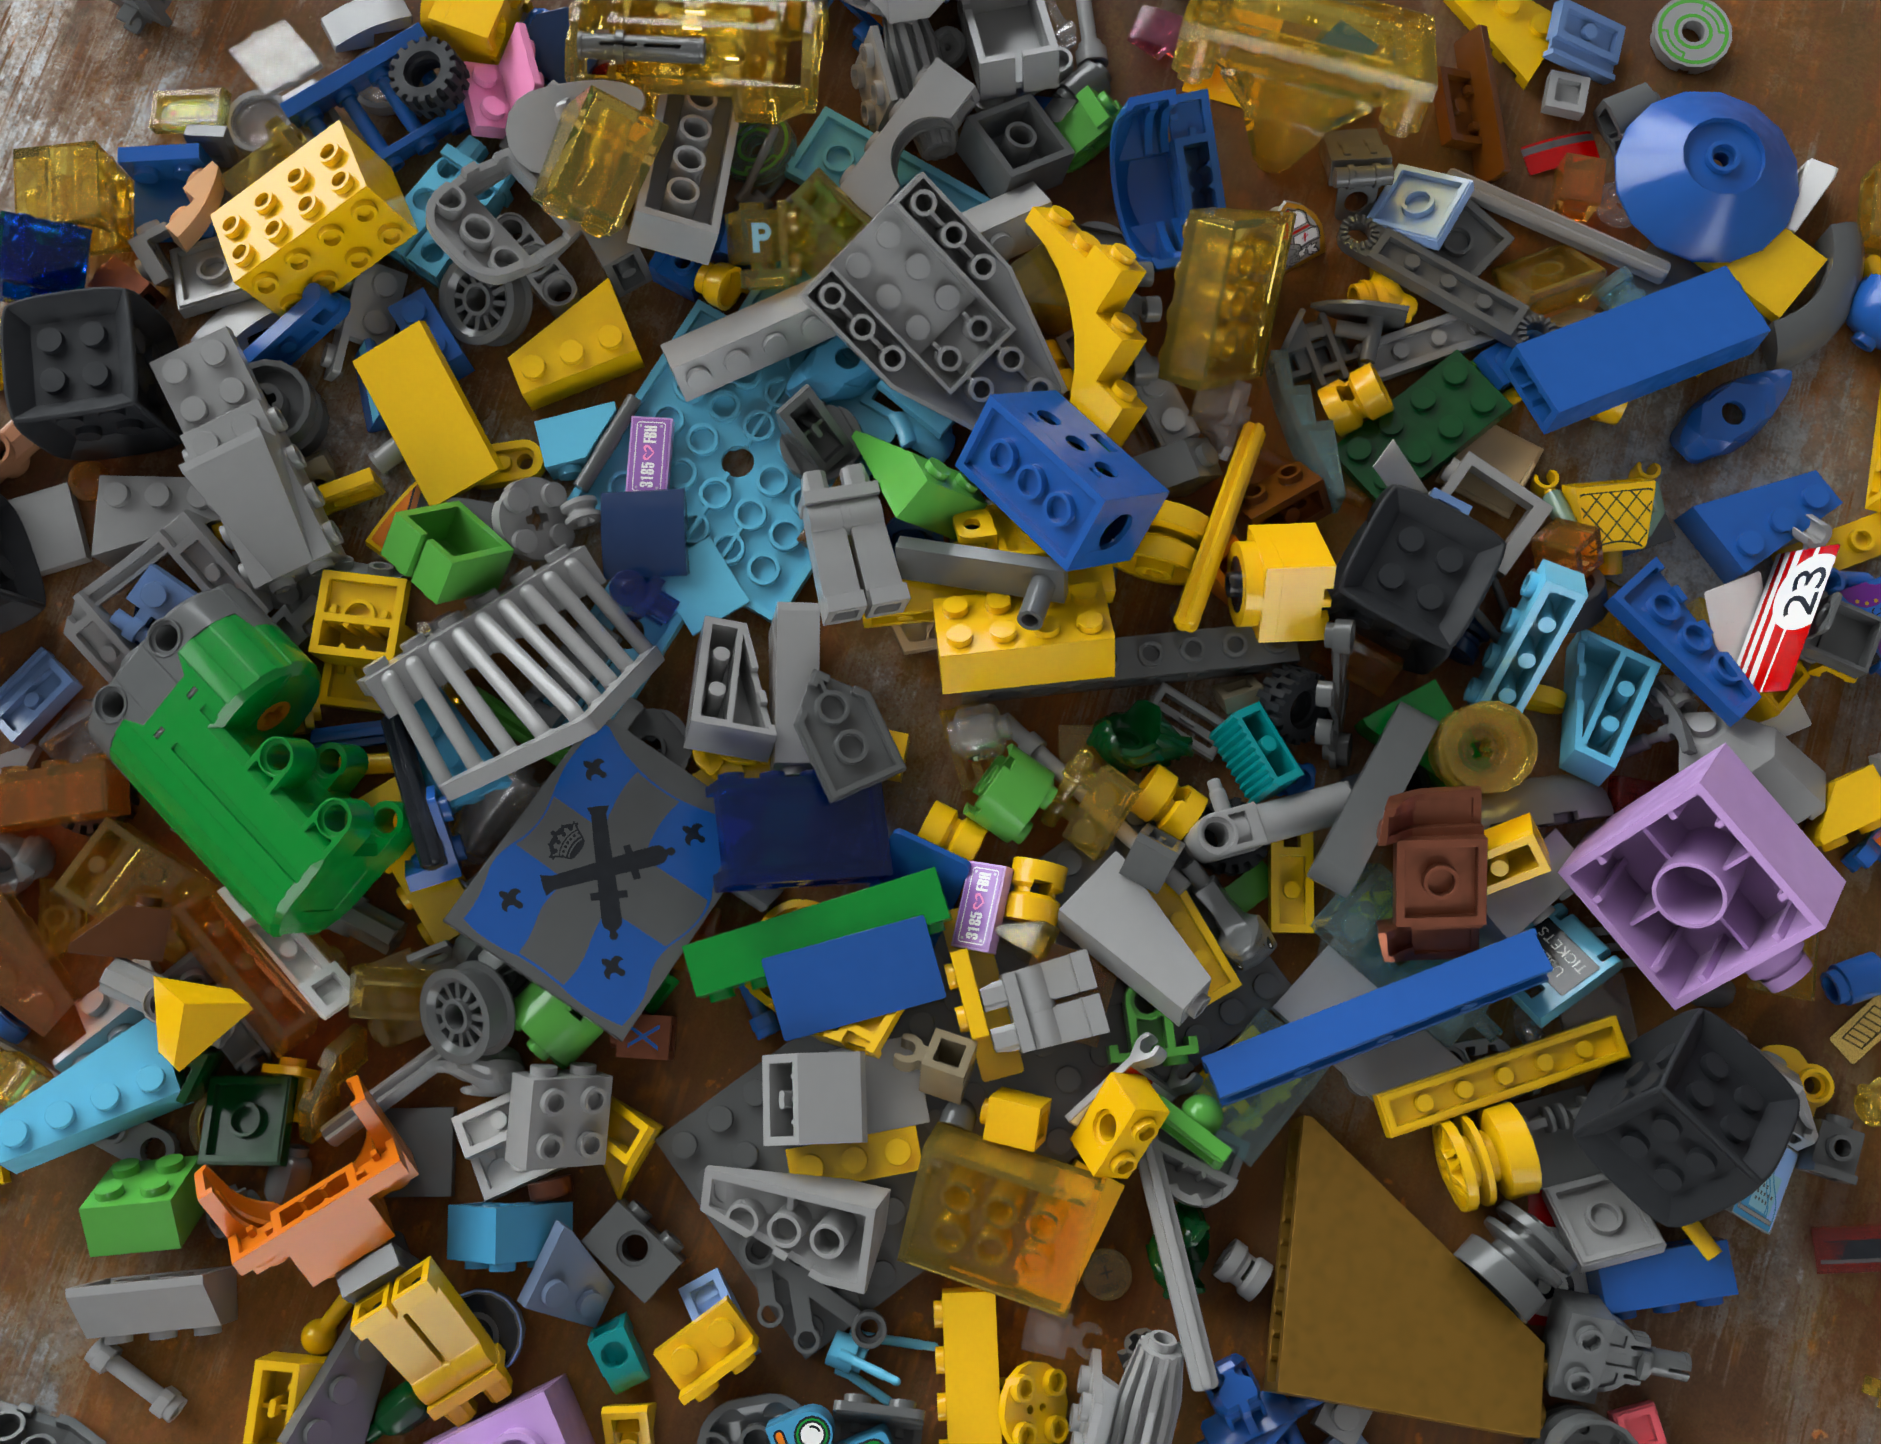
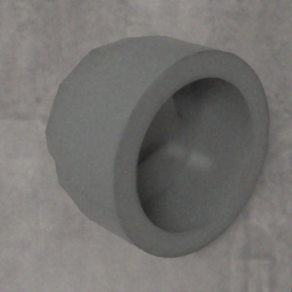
M962 1099L960 1105L949 1102L942 1111L939 1124L950 1130L971 1135L977 1120L976 1110L973 1104L966 1099Z

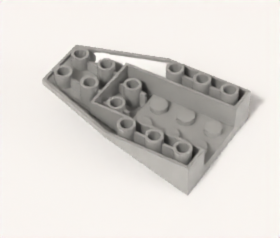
M924 172L917 174L798 295L892 390L970 430H973L990 394L1057 390L1063 395L1068 390L1012 267Z

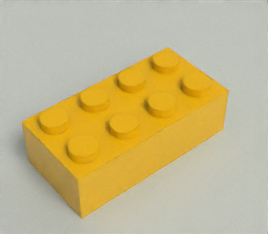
M1082 582L1068 585L1069 592L1065 603L1050 602L1043 625L1038 630H1027L1020 626L1017 621L1024 597L983 593L932 599L942 693L953 694L1115 677V635L1103 582Z

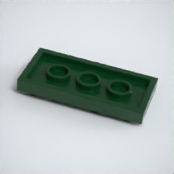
M1457 349L1392 400L1393 411L1375 420L1368 419L1365 421L1362 427L1354 430L1332 447L1329 451V456L1374 503L1387 486L1373 466L1392 439H1394L1421 482H1424L1453 459V457L1510 414L1513 405Z

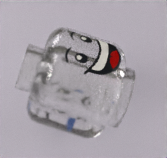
M991 703L959 709L955 713L954 720L948 722V736L953 753L955 755L960 754L967 762L999 757L1005 752L1006 740L1013 739L1012 725L1008 714L1001 715L998 708Z

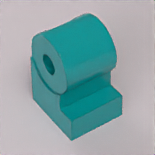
M627 1311L591 1329L587 1342L603 1377H605L611 1390L616 1395L650 1378L647 1359L633 1333L634 1327Z

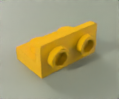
M727 1295L657 1347L653 1355L680 1390L678 1399L685 1406L694 1398L697 1402H701L709 1397L719 1387L718 1380L730 1371L736 1375L751 1365L756 1359L754 1353L758 1350L759 1337Z

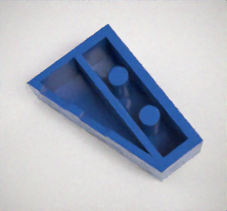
M1815 470L1692 506L1677 517L1674 522L1721 581L1726 584L1745 574L1794 538L1792 535L1793 526L1801 532L1809 528L1810 519L1807 518L1806 514H1813L1821 519L1843 502L1818 471Z

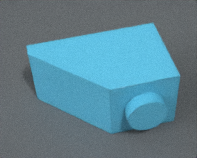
M615 401L534 421L544 465L553 480L571 481L577 479L605 429L608 428L619 410Z

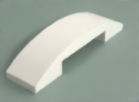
M225 886L216 891L218 900L259 957L279 980L319 1017L326 1021L362 996L361 989L336 961L330 963L304 933L283 934L281 937L273 938L258 924Z

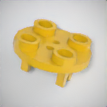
M1027 1361L1017 1366L1008 1377L1000 1378V1388L1003 1389L1000 1394L998 1416L1001 1432L1008 1444H1061L1065 1441L1069 1432V1424L1066 1419L1068 1404L1066 1395L1067 1378L1061 1369H1055L1044 1362Z

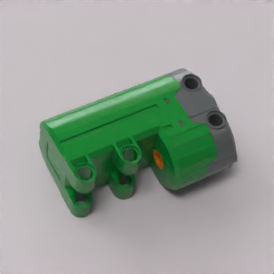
M223 584L191 596L170 610L163 618L157 619L151 624L145 640L123 658L120 669L112 681L97 691L88 724L89 735L101 751L273 938L292 933L315 935L340 919L360 900L371 885L413 842L402 801L385 800L371 807L364 800L352 799L349 795L368 770V755L362 747L354 744L328 742L322 744L319 748H314L309 741L295 738L292 735L311 712L318 699L321 686L320 672L308 656L246 592L237 589L232 584ZM340 756H341V760H342V761H341V766H340V768H339V766H338V761H339V758H340ZM395 813L397 814L398 819L396 827H394L393 825V818Z

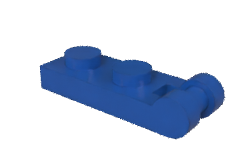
M315 282L308 284L303 291L302 299L243 351L247 362L252 363L268 359L283 361L291 366L349 314L351 309L349 298L337 292L330 294L326 287Z

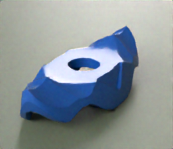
M1775 369L1730 380L1714 388L1689 408L1670 435L1669 441L1671 445L1691 464H1698L1713 457L1736 451L1750 441L1772 418L1791 386L1792 371ZM1732 403L1741 409L1742 420L1739 424H1730L1724 420L1722 416L1724 404Z

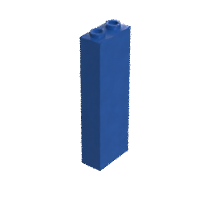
M1723 266L1515 345L1502 369L1545 435L1750 355L1761 344L1771 329L1763 315L1758 312L1744 292L1740 282L1735 279L1727 266Z

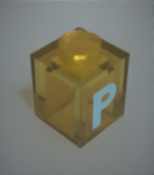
M748 202L740 203L738 211L725 215L728 263L730 265H767L783 261L779 210H764V203Z

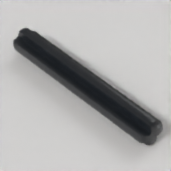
M399 714L390 719L383 717L381 726L420 867L428 871L437 870L444 866L447 860L427 804L426 785L414 742Z

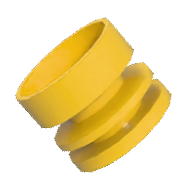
M1502 1102L1478 1109L1476 1113V1126L1467 1114L1454 1117L1453 1122L1447 1119L1433 1124L1432 1138L1438 1168L1449 1193L1461 1211L1470 1212L1477 1210L1480 1203L1487 1207L1494 1205L1497 1200V1188L1509 1200L1539 1193L1542 1187L1539 1157L1526 1122L1511 1102Z

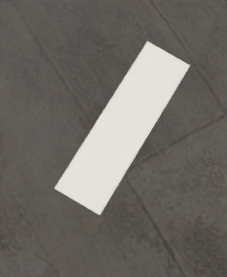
M1392 439L1374 464V469L1387 487L1393 484L1402 485L1428 494L1429 492L1394 439Z

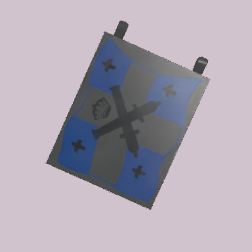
M632 697L625 702L613 720L609 719L598 732L572 745L443 919L444 923L620 1042L624 1040L683 953L682 946L689 944L759 841L761 823L754 819V816L769 796L767 790L756 785L738 808L633 735L628 729L640 714L643 705Z

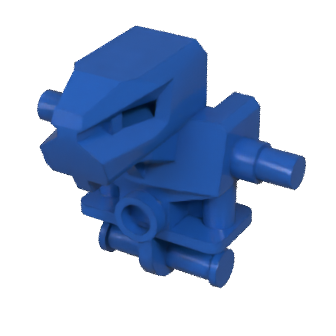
M1237 1353L1214 1363L1219 1384L1216 1388L1207 1390L1205 1393L1215 1414L1202 1421L1201 1432L1204 1439L1195 1444H1306L1297 1427V1419L1308 1414V1410L1324 1402L1293 1396L1286 1397L1282 1394L1260 1391V1384L1253 1375L1246 1358Z

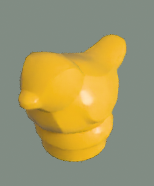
M1371 268L1369 270V280L1362 279L1358 283L1349 286L1347 299L1371 300L1409 306L1406 323H1411L1412 318L1417 313L1418 303L1416 298L1404 293L1398 283Z

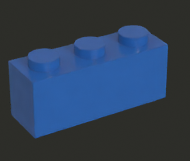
M1715 1236L1711 1237L1723 1252L1709 1261L1705 1259L1691 1239L1688 1238L1665 1242L1667 1246L1664 1253L1585 1273L1589 1294L1599 1295L1611 1314L1621 1320L1637 1317L1636 1310L1652 1308L1653 1313L1676 1312L1681 1310L1679 1303L1695 1301L1696 1306L1701 1307L1721 1305L1724 1303V1296L1737 1295L1739 1293L1727 1239Z

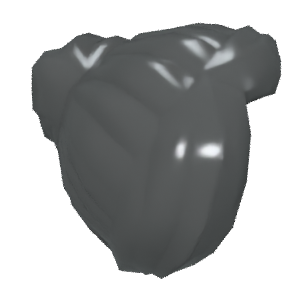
M0 832V897L12 901L18 894L26 890L35 879H42L53 871L56 865L57 854L49 838L42 834L37 836L29 835L27 838H23L15 834Z

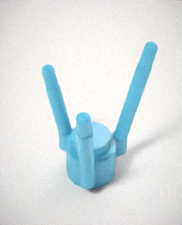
M851 1329L849 1334L838 1330L829 1348L825 1364L835 1368L834 1374L848 1379L883 1405L889 1406V1401L892 1398L858 1373L862 1370L894 1386H899L901 1379L865 1361L869 1349L862 1348L854 1342ZM862 1330V1332L868 1336L876 1334ZM886 1335L881 1343L882 1345L934 1352L935 1346H939L936 1342Z

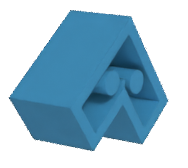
M545 1200L520 1203L477 1202L448 1205L447 1260L465 1261L464 1269L489 1268V1272L515 1271L516 1262L527 1261V1267L533 1268L556 1220L563 1222L573 1231V1202Z

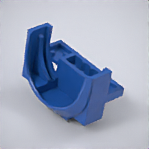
M1208 88L1176 94V89L1129 97L1113 123L1110 139L1112 191L1118 221L1127 246L1136 254L1137 261H1151L1154 266V273L1218 260L1230 237V228ZM1168 128H1169L1170 138H1171V141H1170V142L1168 141Z

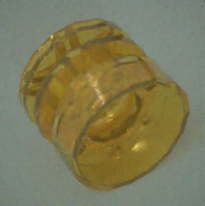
M1480 701L1446 714L1440 720L1428 744L1429 761L1436 777L1447 787L1480 786L1482 794L1500 793L1520 785L1532 772L1538 756L1537 735L1530 720L1516 707L1500 701ZM1480 741L1479 750L1484 755L1473 758L1474 749L1469 745L1470 743Z

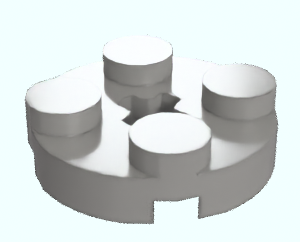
M539 477L520 479L508 484L503 489L505 491L501 494L499 501H495L492 509L493 530L515 549L513 553L519 555L516 556L517 558L528 562L546 560L544 556L564 544L569 547L573 543L575 538L574 530L566 527L565 520L568 516L563 515L560 509L561 505L568 498L566 490L561 484L549 482ZM532 509L539 514L541 519L537 531L534 524H528L526 521V516L532 514Z

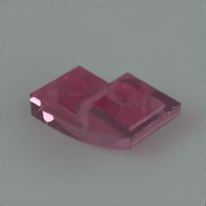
M1143 5L1139 10L1127 41L1157 60H1160L1167 54L1197 74H1200L1209 62L1219 35L1183 16L1156 7Z

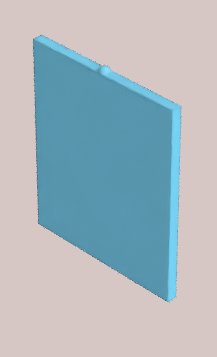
M710 536L688 549L690 573L687 576L657 577L693 636L701 632L705 615L723 619L750 603V600Z

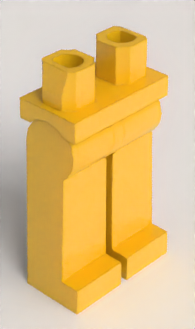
M431 1256L397 1276L394 1285L389 1281L355 1303L350 1330L361 1341L368 1338L410 1383L419 1400L428 1405L427 1413L434 1421L445 1416L456 1427H460L470 1421L477 1413L478 1403L473 1397L483 1391L492 1403H498L512 1393L513 1380L505 1367L506 1351L498 1342L494 1344L487 1331ZM421 1277V1280L412 1285L417 1278ZM382 1302L380 1306L373 1309L377 1303Z

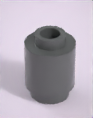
M1085 61L1059 83V87H1057V91L1052 97L1077 100L1074 104L1075 106L1079 102L1075 95L1087 85L1099 94L1104 90L1110 94L1111 75L1101 63Z

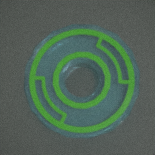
M760 110L740 118L729 175L733 181L745 182L758 155H751L756 146L763 144L773 125H777L779 131L753 187L771 183L789 167L787 162L790 160L791 155L795 156L797 151V137L785 117L775 111Z

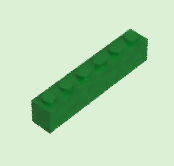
M935 867L693 942L682 946L696 997L705 998L709 996L710 1002L716 1003L735 997L734 988L751 983L753 990L768 987L761 962L763 958L920 915L925 917L929 935H934L945 931L944 923L953 919L938 871Z

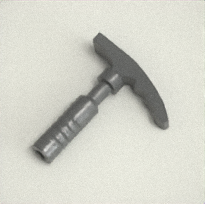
M1652 686L1649 692L1653 697H1656L1659 705L1663 706L1664 714L1669 716V723L1660 726L1658 731L1649 735L1642 733L1628 739L1620 760L1649 750L1655 743L1660 741L1667 743L1675 738L1679 742L1682 753L1687 755L1698 753L1687 721L1679 708L1664 691Z

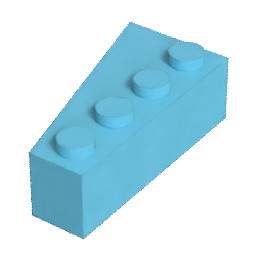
M144 1018L0 1113V1166L18 1174L191 1104L184 1105L176 1101L186 1081L183 1069L178 1072L161 1054H158L156 1023Z

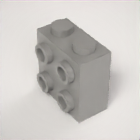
M589 1062L570 1063V1069L557 1070L558 1066L552 1064H531L530 1071L512 1072L505 1161L525 1171L605 1164L613 1076L597 1071V1065Z

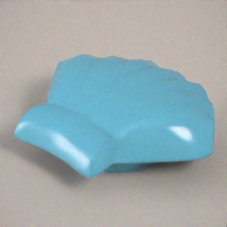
M904 410L888 415L898 436L901 448H911L928 459L934 457L942 463L950 456L955 444L952 427L938 439Z

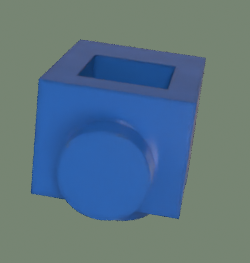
M656 251L648 264L653 281L696 303L700 293L696 292L694 281L702 264ZM683 262L689 265L687 268L680 269Z

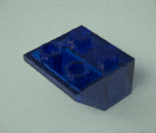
M1 210L0 301L12 303L20 299L42 294L88 288L92 229L79 227L73 223H60L36 218L25 213H12Z

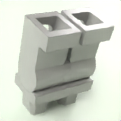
M1087 948L1001 974L999 981L992 982L978 990L984 1013L1007 1007L1011 1024L989 1030L995 1053L1019 1050V1053L1022 1054L1110 1032L1099 993L1055 1005L1054 1000L1086 992L1098 987Z

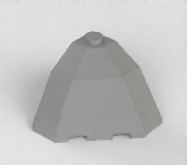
M1682 712L1698 753L1694 755L1684 754L1681 752L1679 745V772L1726 742L1796 824H1799L1806 818L1813 820L1826 811V772L1776 728L1744 717L1729 727L1714 712Z

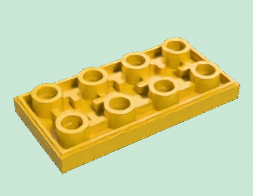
M1785 228L1762 251L1730 263H1693L1705 272L1727 266L1735 279L1740 282L1744 292L1758 312L1773 322L1783 315L1828 259Z
M418 320L352 361L429 506L447 503L446 501L450 498L460 496L504 470L426 321Z

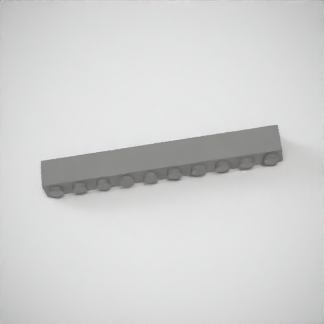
M1032 181L961 213L1005 260H1008L1043 244L1025 222V219L1033 206L1052 208L1053 205L1052 201ZM814 278L661 344L660 347L686 402L837 336L798 297Z

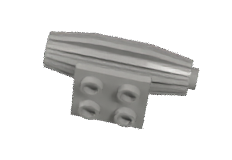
M882 17L884 45L878 25L870 26L864 43L860 45L857 60L851 67V80L853 87L859 89L862 99V121L864 125H869V129L873 133L883 130L890 120L889 113L899 99H906L915 87L914 80L919 71L925 65L930 66L936 57L944 61L939 41L928 18L918 19L913 24L905 22L889 24L886 17ZM931 129L915 136L913 141L921 158L926 161H937L938 159H945L955 154V148L959 139L958 129L957 131Z
M1154 1330L1146 1333L1145 1336L1142 1335L1138 1340L1119 1385L1102 1374L1101 1349L1092 1348L1089 1365H1081L1079 1370L1077 1393H1081L1079 1404L1073 1403L1071 1406L1068 1430L1073 1433L1070 1444H1172L1182 1402L1184 1364L1182 1346L1179 1341L1177 1342L1173 1334L1164 1330Z

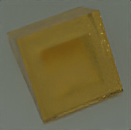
M1046 921L997 925L995 932H997L996 935L1041 958H1047L1059 935L1060 929Z

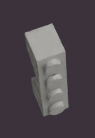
M938 57L930 66L925 65L919 71L914 80L915 87L906 99L901 98L895 103L889 113L890 120L881 132H875L868 139L864 147L865 154L856 166L854 164L850 165L840 178L839 184L841 186L837 190L846 203L870 221L902 190L898 178V163L906 145L915 136L927 130L947 129L957 131L981 99L976 85Z

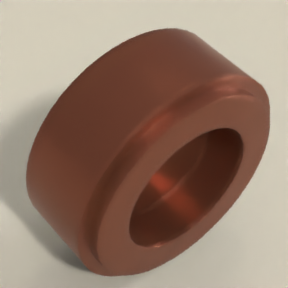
M571 1174L556 1176L527 1185L530 1200L533 1202L564 1196L572 1193V1190H574Z

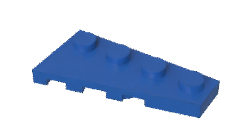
M1656 556L1606 601L1603 606L1710 707L1714 713L1731 727L1762 696L1729 652H1720L1713 643L1712 634L1714 632L1704 619L1696 621L1684 604L1688 600L1687 596L1679 585L1670 586L1661 574L1665 567Z

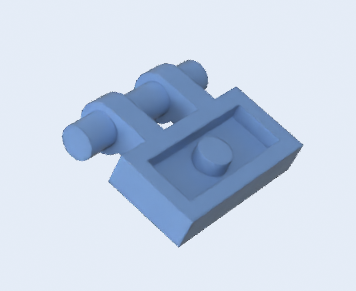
M150 564L126 597L127 600L140 608L137 614L132 617L119 608L111 616L109 622L122 630L121 635L130 642L138 641L141 643L147 637L148 626L153 619L163 618L178 604L198 593L159 565Z

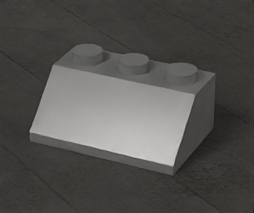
M234 1266L104 1278L65 1289L66 1300L87 1339L104 1337V1345L132 1342L133 1334L149 1333L150 1341L178 1337V1330L191 1328L194 1330V1336L221 1333L222 1325L238 1319L237 1273Z

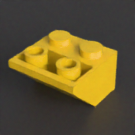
M273 1351L255 1359L243 1444H281L277 1442V1439L328 1356Z

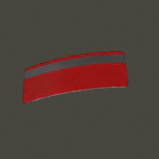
M1591 131L1557 136L1521 147L1529 175H1535L1570 164L1600 159Z

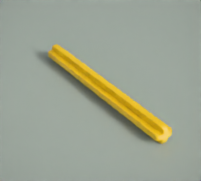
M1249 421L1242 427L1173 619L1176 628L1180 631L1193 633L1198 629L1266 436L1264 426L1259 422L1252 423Z

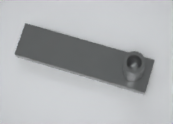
M899 536L895 546L896 562L902 579L1024 597L1017 621L1020 626L1027 630L1040 629L1050 602L1065 603L1069 592L1068 571L1066 572L1051 557Z

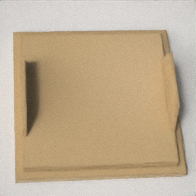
M1494 425L1456 455L1455 458L1461 461L1470 451L1525 488L1544 449L1498 425ZM1450 461L1441 468L1435 480L1436 483L1442 486L1445 481L1439 477ZM1469 471L1454 490V492L1509 519L1517 504Z

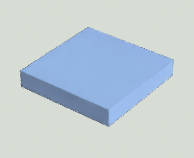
M1399 163L1394 171L1393 184L1384 187L1366 218L1369 219L1371 217L1373 222L1384 228L1389 227L1425 248L1439 251L1472 195L1474 182L1470 179Z

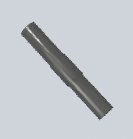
M631 394L626 396L573 485L585 493L589 492L607 460L610 459L622 439V435L631 422V416H635L641 406L642 401Z

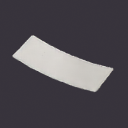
M1760 571L1704 593L1710 627L1714 632L1712 635L1715 645L1720 652H1729L1736 663L1764 590ZM1797 694L1778 716L1760 722L1761 724L1776 728L1785 737L1812 724Z

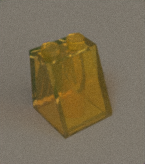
M593 85L589 86L563 108L531 200L543 205L542 209L551 216L561 219L567 217L581 224V229L592 236L600 238L611 236L623 228L664 141L669 126Z

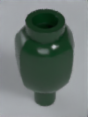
M404 1381L395 1387L379 1402L375 1412V1419L370 1423L366 1437L368 1443L372 1444L383 1435H404L417 1428L430 1417L427 1413L428 1405L419 1400L408 1381Z

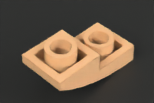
M213 161L204 168L196 169L188 177L183 190L190 204L179 207L171 215L169 223L165 226L173 241L186 253L206 232L212 222L210 215L219 209L224 196L226 181L219 166Z

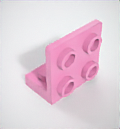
M516 22L499 65L463 61L470 75V78H467V81L470 83L469 90H463L466 96L463 102L472 136L504 139L506 136L505 128L508 113L517 99L532 90L544 87V76L538 71L535 60V44L529 38L525 23Z

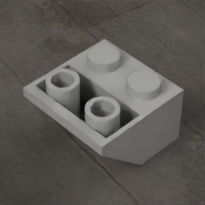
M865 1051L762 1055L763 1146L868 1142Z

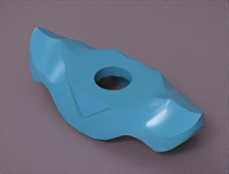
M835 336L823 342L805 358L786 385V393L791 398L803 386L808 384L823 402L848 400L867 392L881 379L861 359L857 366L852 369L841 368L836 362V356L842 349L849 347L838 336Z

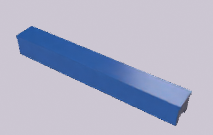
M1533 928L1201 1057L1205 1074H1208L1220 1105L1223 1108L1548 982L1549 978L1546 973L1553 971V967L1537 938L1538 933L1536 929Z

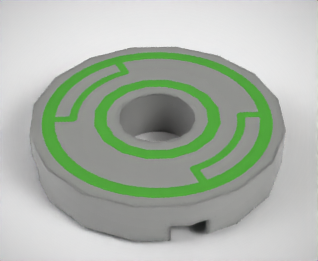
M1671 0L1655 17L1650 34L1652 50L1656 58L1667 68L1676 72L1678 69L1688 71L1687 74H1699L1711 70L1725 56L1732 42V25L1726 13L1715 2L1710 0ZM1682 30H1693L1698 35L1699 41L1690 42L1686 40Z

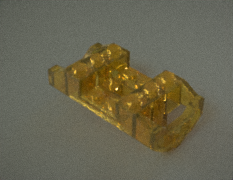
M575 0V2H571L569 5L570 28L568 29L565 41L566 83L585 80H609L635 86L641 89L646 96V104L639 117L654 118L659 94L732 97L735 122L777 124L802 113L816 114L824 41L828 40L830 27L828 0ZM606 29L609 30L610 34H615L617 29L626 30V33L629 35L705 37L707 49L706 64L627 61L626 65H617L615 60H610L607 75L587 74V59L579 60L577 55L578 31L594 33V30ZM802 40L801 85L783 84L790 42Z

